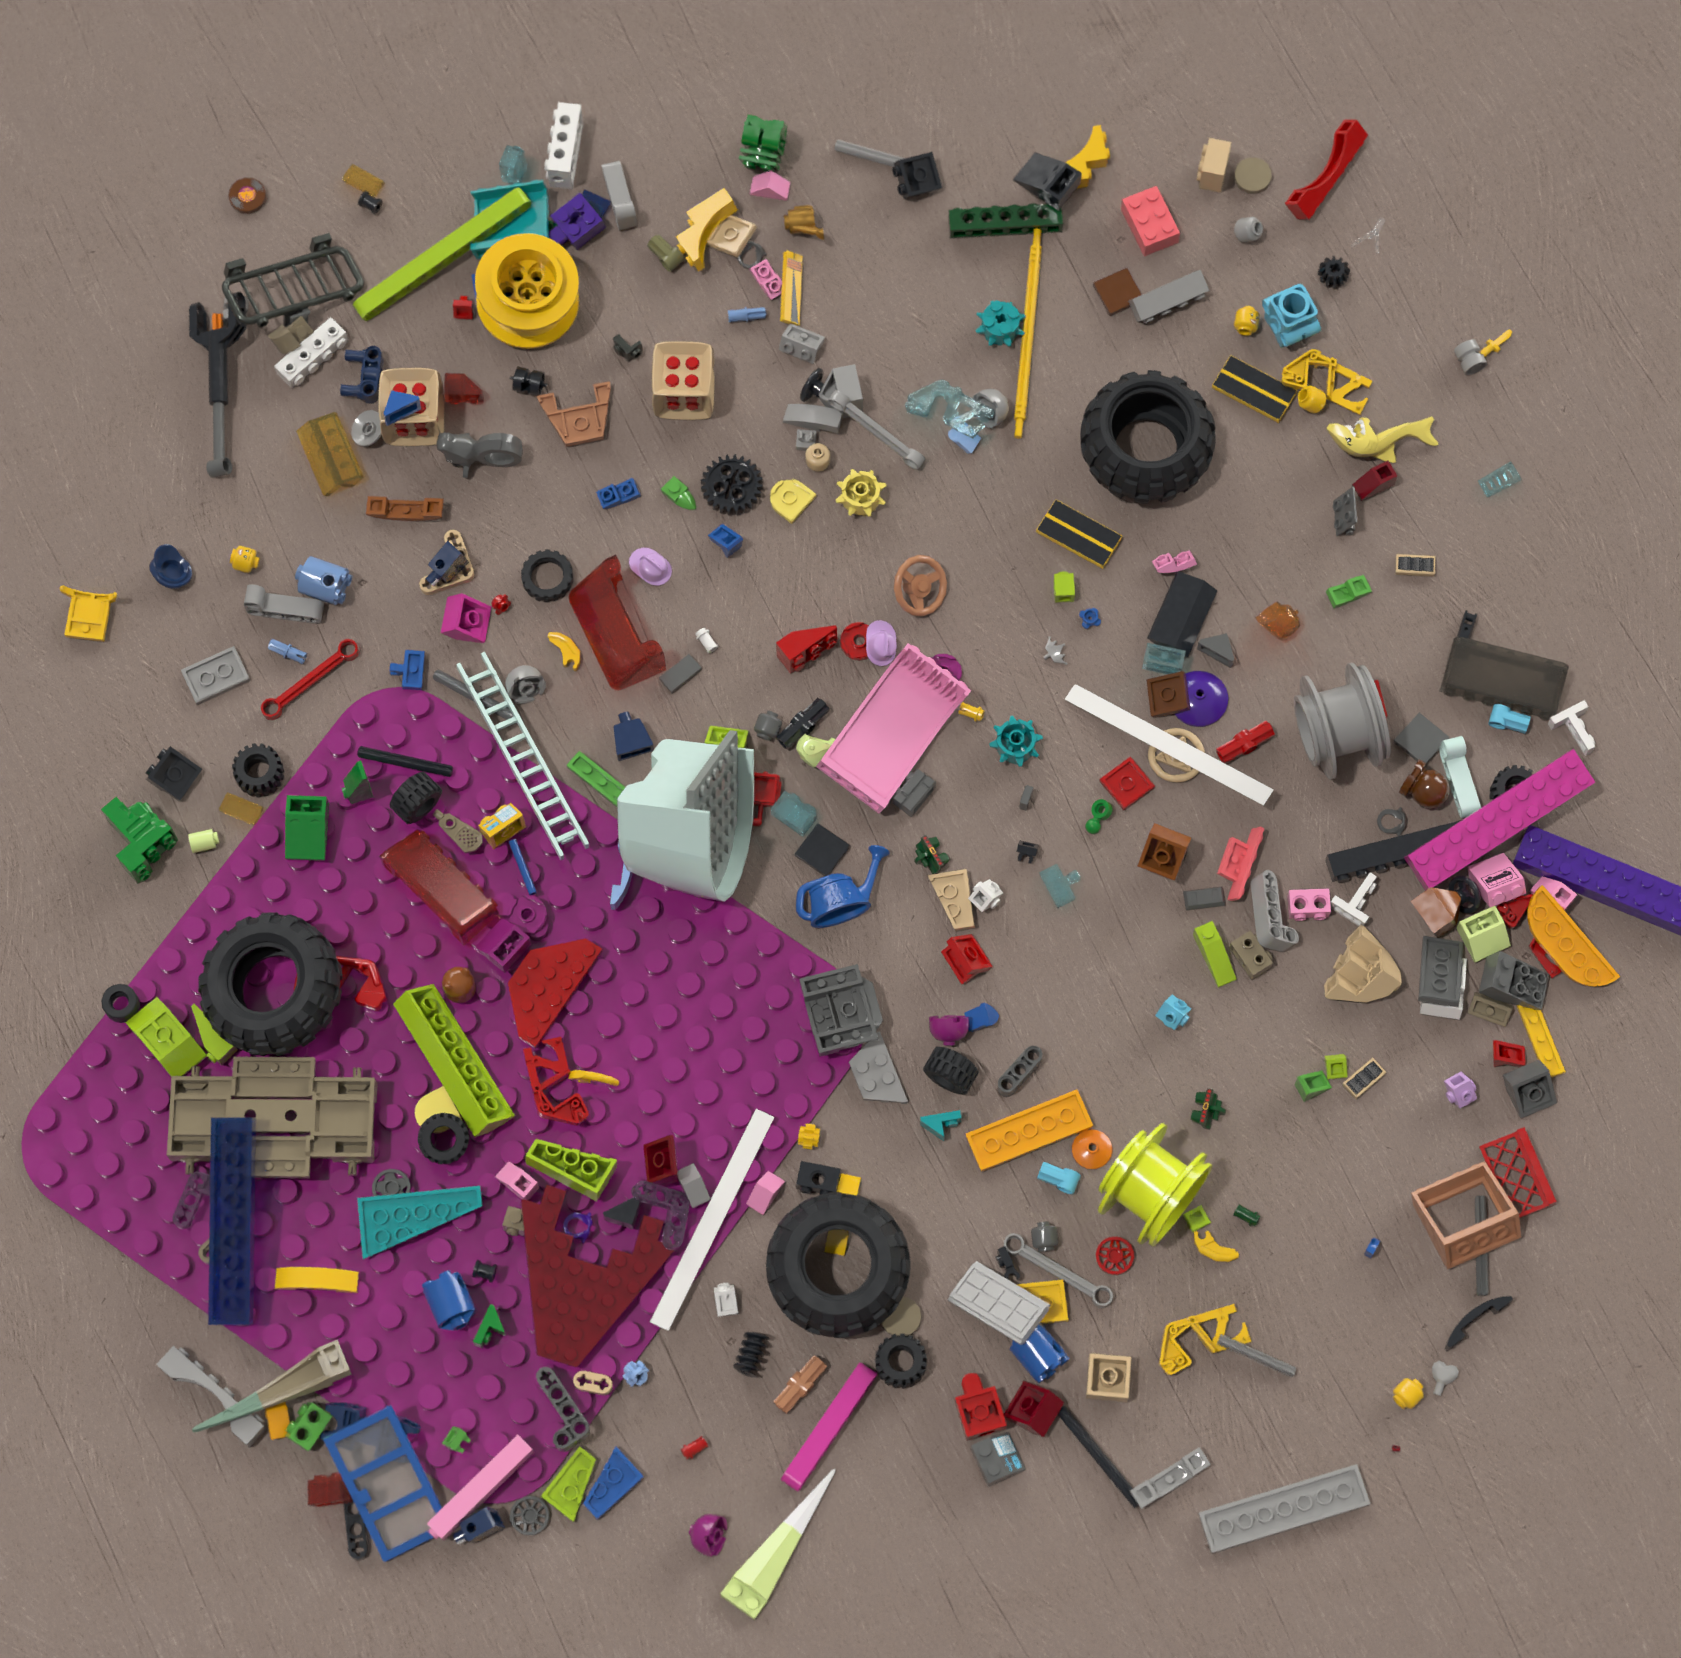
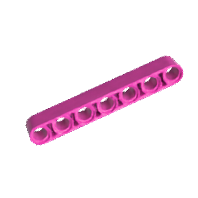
M861 1362L857 1365L783 1474L782 1482L797 1492L802 1488L874 1382L878 1373Z

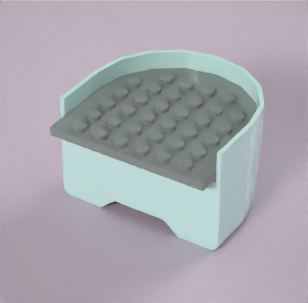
M732 730L727 733L719 745L673 739L662 740L651 753L652 770L644 781L627 785L617 799L618 839L621 858L626 869L636 875L690 895L725 902L733 895L737 887L749 850L754 809V749L738 748L737 731Z

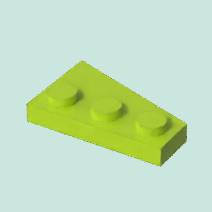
M580 1446L541 1495L544 1500L572 1522H574L596 1460Z

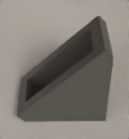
M1227 633L1200 639L1197 650L1229 668L1232 667L1234 655Z

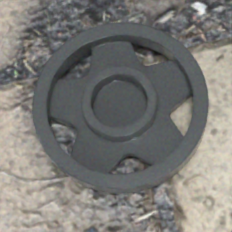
M387 1169L379 1173L374 1179L372 1192L374 1196H377L376 1191L382 1193V1195L402 1194L403 1189L407 1187L406 1193H410L411 1185L408 1177L403 1172L397 1169ZM394 1173L401 1175L403 1178L396 1179ZM385 1175V1180L382 1182H378V1180Z

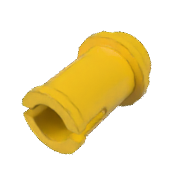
M962 702L960 705L961 710L958 711V714L973 718L977 722L982 720L985 710H982V707L977 708Z

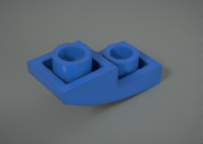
M633 478L616 486L611 484L596 491L603 509L615 507L641 497Z

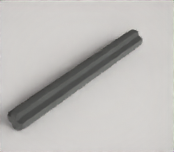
M439 669L435 671L433 675L435 681L474 701L465 683ZM488 696L480 699L486 709L499 704V702ZM508 707L495 712V714L506 720L513 717Z
M1479 1195L1475 1197V1224L1487 1220L1486 1196ZM1488 1253L1476 1257V1289L1478 1296L1488 1295Z

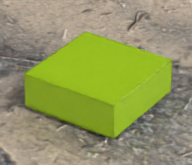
M1201 1205L1183 1214L1192 1233L1211 1224Z

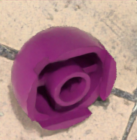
M944 1015L941 1018L930 1016V1033L936 1040L943 1041V1045H955V1041L962 1040L966 1036L969 1029V1017L961 1015Z
M705 1514L690 1526L689 1536L691 1543L698 1553L713 1557L712 1555L717 1556L720 1553L726 1537H722L723 1531L727 1530V1520L725 1517Z

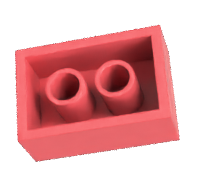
M1157 186L1122 199L1121 211L1144 256L1179 242L1180 232Z

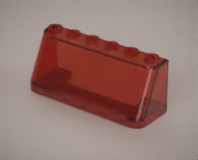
M415 830L386 849L379 856L381 863L396 879L400 878L449 927L450 933L465 946L499 914L496 908L498 904L491 897L488 899L484 896V890L478 884L473 885L469 881L471 879L464 870L460 872L456 868L457 864L451 857L446 858L442 854L444 851L436 843L433 845L429 841L430 837L423 830L420 832Z

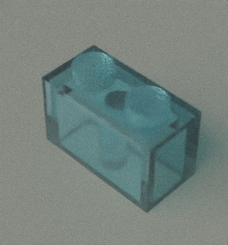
M507 145L501 157L499 168L503 182L512 185L521 183L526 173L525 151L518 146L512 147Z
M1147 643L1142 669L1164 674L1182 671L1186 651Z
M784 791L772 806L771 815L803 837L817 819L816 809L808 803L805 805L799 801L800 798L792 792L789 794Z

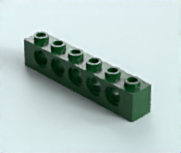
M1031 203L1024 206L1013 204L1007 207L995 205L990 208H954L948 212L950 239L1034 234L1035 228H1039L1041 233H1058L1063 231L1062 207L1058 211L1048 203L1042 205ZM1039 216H1046L1047 218L1041 219ZM1021 217H1027L1028 219L1022 220ZM1002 218H1008L1009 220L1003 221ZM983 219H989L991 221L984 222ZM965 220H970V221H972V222H971V223H965L964 221H965Z

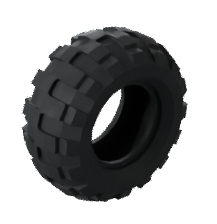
M277 912L261 913L259 917L252 918L249 916L237 921L234 928L229 931L224 930L216 938L218 942L211 951H207L202 962L204 971L199 975L198 992L201 994L202 1001H200V1006L205 1018L208 1019L212 1029L222 1039L235 1048L244 1050L252 1055L266 1056L267 1054H276L279 1056L293 1052L292 1050L295 1047L306 1046L316 1039L314 1035L321 1028L326 1029L333 1019L331 1015L334 1007H337L342 994L340 980H342L343 976L341 964L335 955L336 951L319 930L303 919L291 914L285 916ZM283 956L291 958L297 970V983L291 997L282 1006L272 1011L257 1012L248 1009L244 1001L243 989L251 969L262 960L270 957Z

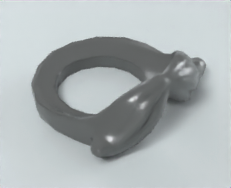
M748 241L737 260L742 267L750 269L760 263L762 257L767 253L764 252L761 245ZM752 246H755L756 262L752 265L743 263L741 259L743 254Z
M1401 807L1398 810H1383L1377 818L1379 829L1384 833L1400 836L1405 828V813ZM1389 814L1401 819L1402 823L1392 829H1386L1381 824V818Z

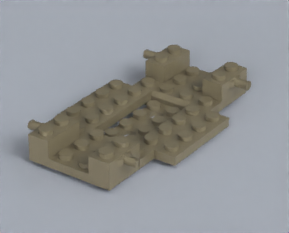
M234 1057L233 1077L199 1076L200 1067L196 1066L195 1068L193 1066L191 1076H172L167 1156L170 1161L185 1162L186 1175H194V1163L212 1161V1158H228V1178H310L311 1158H331L333 1162L349 1164L348 1175L352 1176L353 1174V1176H357V1164L374 1162L375 1142L373 1140L374 1103H377L375 1077H361L362 1068L359 1067L353 1068V1077H315V1057ZM232 1098H270V1099H232ZM275 1099H312V1100H275ZM252 1110L256 1112L254 1120L247 1121L245 1119L247 1111ZM288 1111H295L297 1113L294 1121L286 1120L285 1115ZM230 1132H310V1135L233 1136L230 1135Z

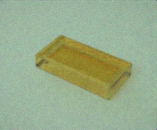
M354 164L349 167L342 177L345 183L362 192L368 191L369 195L374 198L384 185L383 180Z
M227 792L219 807V811L254 826L263 811V807Z

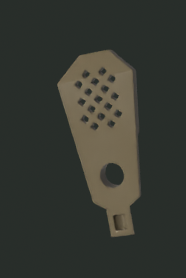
M438 809L433 813V816L439 820V826L464 853L474 852L482 845L481 832L450 813L444 815ZM453 821L452 826H447L446 823Z

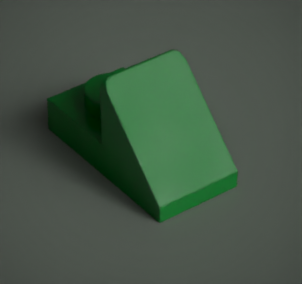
M490 1304L473 1340L474 1345L483 1348L484 1344L489 1343L492 1336L491 1330L506 1336L495 1306Z

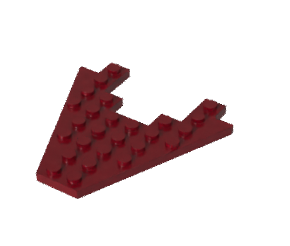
M546 1185L540 1204L521 1199L536 1355L577 1368L673 1253L676 1246L658 1241L664 1221L643 1215L632 1254L612 1249L606 1268L569 1257L568 1254L574 1236L554 1230L566 1191Z

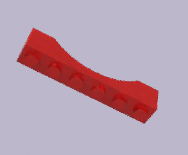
M1343 120L1334 133L1332 152L1323 172L1309 185L1295 189L1285 202V205L1296 219L1309 220L1314 215L1318 206L1324 201L1325 196L1334 187L1337 179L1344 173V169L1364 144L1368 134L1358 120Z

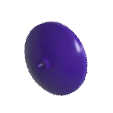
M1191 671L1186 673L1190 710L1174 713V715L1183 723L1193 727H1206L1216 723L1224 715L1228 705V692L1225 685L1218 677L1209 672ZM1202 692L1203 696L1200 697L1196 693Z

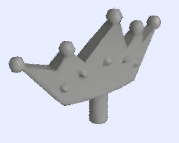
M1049 636L1045 647L1048 654L1043 656L1044 659L1051 657L1054 663L1067 665L1068 663L1062 660L1065 654H1060L1065 644L1055 646L1057 641L1051 642V637Z

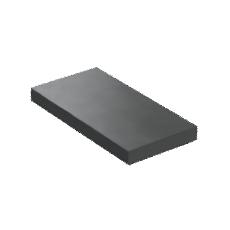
M1423 936L1418 1001L1453 1007L1459 1006L1463 942Z

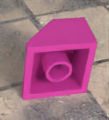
M463 593L447 597L441 633L455 640L485 643L491 606Z

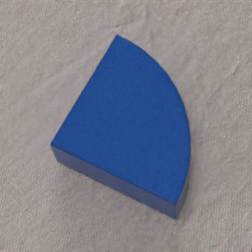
M1376 1238L1371 1239L1364 1253L1365 1256L1371 1259L1380 1240Z

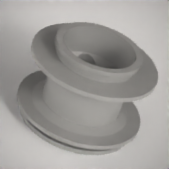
M1354 663L1347 664L1345 668L1346 685L1322 692H1317L1309 676H1302L1300 679L1301 695L1294 696L1295 717L1306 754L1313 766L1320 764L1324 774L1330 780L1335 779L1337 775L1336 757L1364 750L1372 765L1378 767L1382 765L1383 759H1388L1391 754L1389 730L1382 702L1374 680L1365 665L1357 667Z

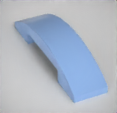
M625 864L623 865L621 886H612L611 910H616L621 904L630 886L632 872L626 869Z

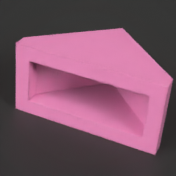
M769 171L753 177L750 195L787 201L790 182L773 171Z
M767 1171L756 1183L746 1204L761 1215H764L785 1181Z

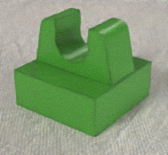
M453 1426L442 1444L449 1449L463 1453L464 1449L460 1447L461 1441L469 1443L470 1439L466 1432Z

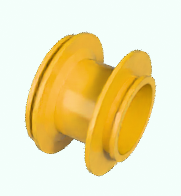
M537 234L512 235L492 245L482 256L475 274L477 311L484 327L499 341L517 348L543 347L561 338L570 329L576 318L579 307L577 268L570 254L554 240ZM516 277L522 278V280L519 282L514 281L513 279ZM535 277L541 278V280L537 282L533 281L532 279ZM509 292L513 295L510 297H506L504 294ZM550 293L548 297H544L542 294Z

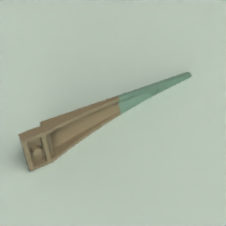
M338 1340L317 1348L299 1363L258 1391L193 1427V1433L333 1385L332 1382L351 1375Z

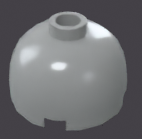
M984 389L972 397L973 412L977 411V414L980 416L977 420L983 426L992 428L1006 419L1009 411L1008 400L1000 391Z
M530 665L514 668L508 674L505 682L506 691L510 699L519 704L534 701L535 698L533 697L538 694L541 696L546 688L543 676L538 669Z

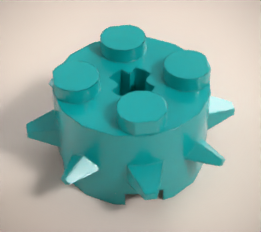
M990 301V305L987 306L983 313L977 312L976 314L982 319V324L976 329V333L984 334L985 339L989 341V346L992 344L1000 346L1005 343L1010 347L1011 342L1018 335L1025 334L1019 328V325L1026 316L1025 314H1019L1018 309L1013 306V302Z
M1010 716L1009 721H1006L1002 726L995 725L993 727L997 732V739L989 743V746L997 749L998 754L1001 756L999 760L1001 763L1007 761L1022 767L1023 762L1027 761L1031 756H1039L1035 750V744L1043 739V735L1034 733L1032 720L1026 722L1018 719L1016 721L1014 716Z

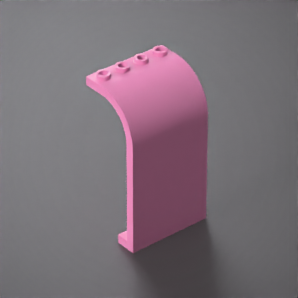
M908 643L872 688L816 767L880 814L938 731L971 690L964 682L955 679L948 670L939 667L932 658L923 655L916 646Z

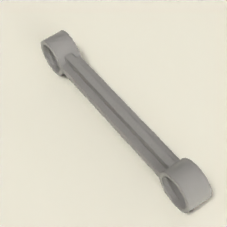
M838 390L833 391L828 399V403L833 408L849 415L903 458L904 463L916 470L920 468L925 460L921 453L914 449H909L854 406L844 393Z
M1009 1234L1005 1238L1003 1246L1006 1247L1010 1256L1020 1255L1092 1297L1093 1304L1099 1308H1106L1111 1304L1113 1293L1109 1287L1103 1285L1097 1287L1025 1245L1023 1238L1019 1234ZM1009 1239H1018L1021 1242V1248L1018 1251H1010L1007 1248ZM1100 1290H1104L1109 1293L1110 1299L1107 1303L1101 1304L1095 1299V1294Z

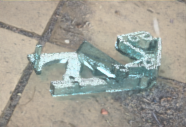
M938 380L907 396L908 402L905 403L908 413L926 417L929 415L935 397L944 396L946 402H949L943 415L945 425L972 439L984 428L985 424L982 423L979 426L972 427L971 425L966 426L965 421L974 417H980L982 414L990 418L994 416V409L982 405V403L963 394L960 387L954 388L946 380ZM959 403L972 408V410L962 415H958L957 412Z

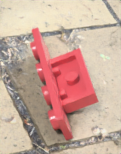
M1261 826L1251 829L1247 843L1234 837L1228 840L1217 874L1233 882L1227 898L1229 901L1239 900L1244 895L1246 881L1251 875V866L1257 857L1258 846L1263 840L1264 828Z

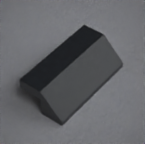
M1177 571L1147 639L1159 648H1171L1182 657H1188L1218 590L1205 580Z

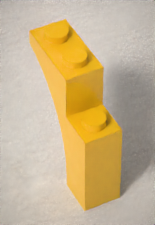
M1101 125L1093 126L1091 137L1086 146L1075 157L1065 162L1082 173L1081 184L1077 188L1088 187V182L1091 179L1090 169L1107 167L1110 152L1109 148H1105V143L1107 142L1105 131L1102 132Z
M725 188L687 211L686 213L689 217L687 222L690 228L676 236L679 242L677 245L679 251L682 254L686 253L687 257L685 259L690 267L695 266L698 272L705 268L704 251L711 234L720 223L738 211Z

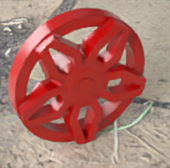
M1109 1237L1098 1245L1096 1262L1103 1272L1110 1275H1120L1128 1271L1132 1266L1134 1251L1130 1243L1125 1239ZM1111 1241L1110 1249L1102 1247L1105 1243ZM1114 1241L1117 1247H1112ZM1119 1242L1124 1243L1128 1248L1120 1249ZM1099 1251H1106L1107 1255H1104ZM1099 1256L1107 1258L1104 1260L1103 1265L1100 1262ZM1129 1256H1131L1129 1264L1126 1265V1262L1123 1259H1126ZM1120 1262L1123 1264L1124 1269L1118 1265ZM1106 1263H1111V1265L1106 1269ZM1115 1264L1116 1268L1119 1271H1111L1110 1269H1112Z

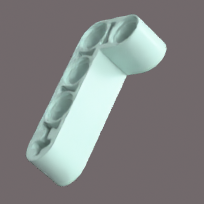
M1459 736L1443 740L1439 747V752L1460 818H1465L1480 809L1481 806L1465 759L1466 744L1464 738Z

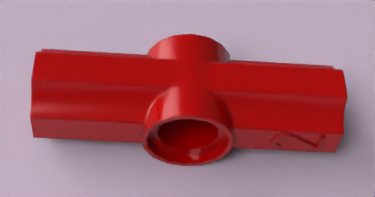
M1264 721L1250 730L1245 729L1239 732L1232 740L1216 748V753L1220 761L1226 764L1242 754L1247 755L1253 752L1258 745L1274 737L1275 733L1271 724Z

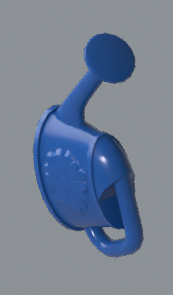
M879 845L869 846L868 850L872 854V863L865 882L858 888L850 876L841 873L830 874L801 885L796 897V912L799 917L811 921V926L814 928H824L847 922L865 913L871 907L868 900L879 863L890 852L885 847ZM808 890H810L811 913H807L803 907L804 895Z

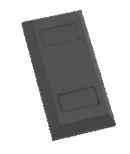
M1222 886L1183 891L1186 910L1225 906Z

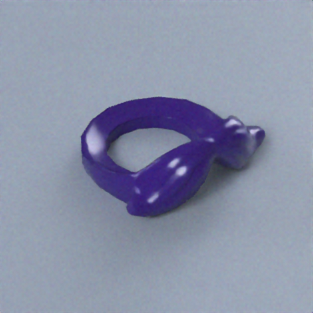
M591 1212L587 1215L580 1213L568 1215L563 1223L565 1234L574 1236L573 1239H580L584 1243L590 1235V1227L592 1226ZM578 1218L586 1223L588 1228L584 1232L573 1234L568 1230L567 1224L571 1219Z

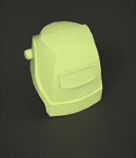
M804 734L798 740L796 750L801 759L814 768L833 744L835 738L827 741Z

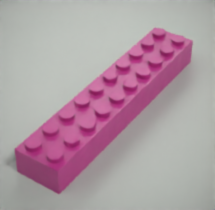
M1572 749L1405 856L1404 859L1426 891L1594 784L1595 781L1575 750Z

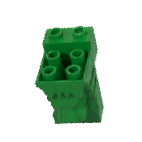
M115 797L101 810L107 821L129 844L116 857L125 871L138 884L150 877L153 872L150 864L157 862L161 858V854L166 850L169 851L174 848L178 839L170 825L163 819L160 821L147 802H137L127 808L123 802Z

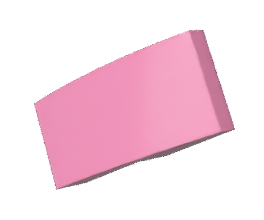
M767 259L749 269L770 300L782 293V281L778 274H775Z
M1190 550L1181 552L1174 558L1171 557L1170 553L1163 554L1152 561L1158 573L1177 572L1197 565Z

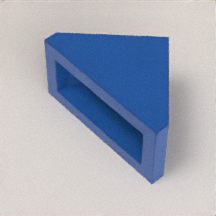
M391 390L384 410L385 424L389 426L421 410L419 397Z

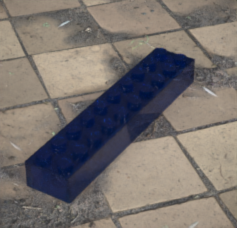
M252 1117L211 1118L208 1325H253L256 1118Z

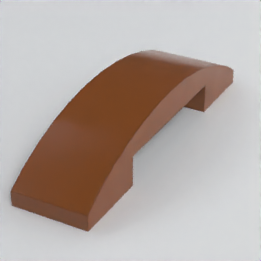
M368 496L366 516L397 521L442 518L444 499L424 498V501L388 500L387 497Z

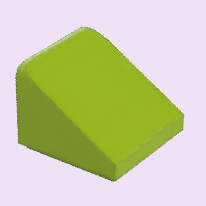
M1344 1054L1324 1056L1327 1079L1348 1077L1347 1059Z

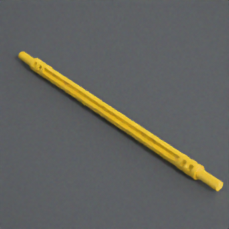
M1039 228L1034 229L1033 244L1030 246L1024 309L1026 317L1023 320L1022 330L1025 334L1022 335L1014 414V420L1016 421L1014 437L1017 439L1022 438L1023 422L1026 419L1042 249L1040 246L1041 230Z

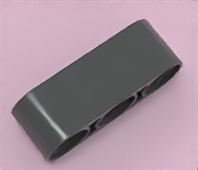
M1032 1045L1026 1048L1000 1077L997 1090L1001 1096H1012L1040 1065L1042 1050L1039 1047ZM1030 1053L1037 1054L1038 1059L1034 1061L1030 1060L1028 1058V1055ZM1016 1068H1023L1025 1073L1017 1075L1014 1070ZM1008 1082L1012 1085V1088L1005 1090L1001 1085Z

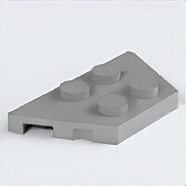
M879 1031L877 1032L878 1040L867 1042L849 1061L852 1073L864 1101L877 1100L885 1103L899 1102L907 1104L908 1100Z

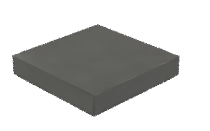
M1419 712L1394 739V743L1417 762L1420 759L1427 764L1439 751L1441 742L1449 739V736Z

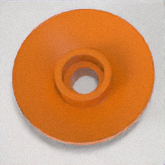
M1093 1129L1085 1130L1074 1139L1072 1155L1075 1161L1083 1168L1099 1169L1110 1160L1112 1144L1103 1132ZM1095 1145L1096 1150L1091 1151L1089 1146Z

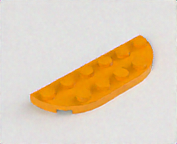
M1541 885L1531 897L1527 912L1530 931L1538 944L1569 979L1578 984L1595 987L1607 985L1620 977L1619 974L1548 890Z

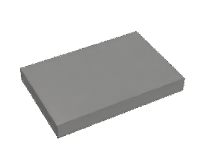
M235 646L181 669L197 705L250 681Z

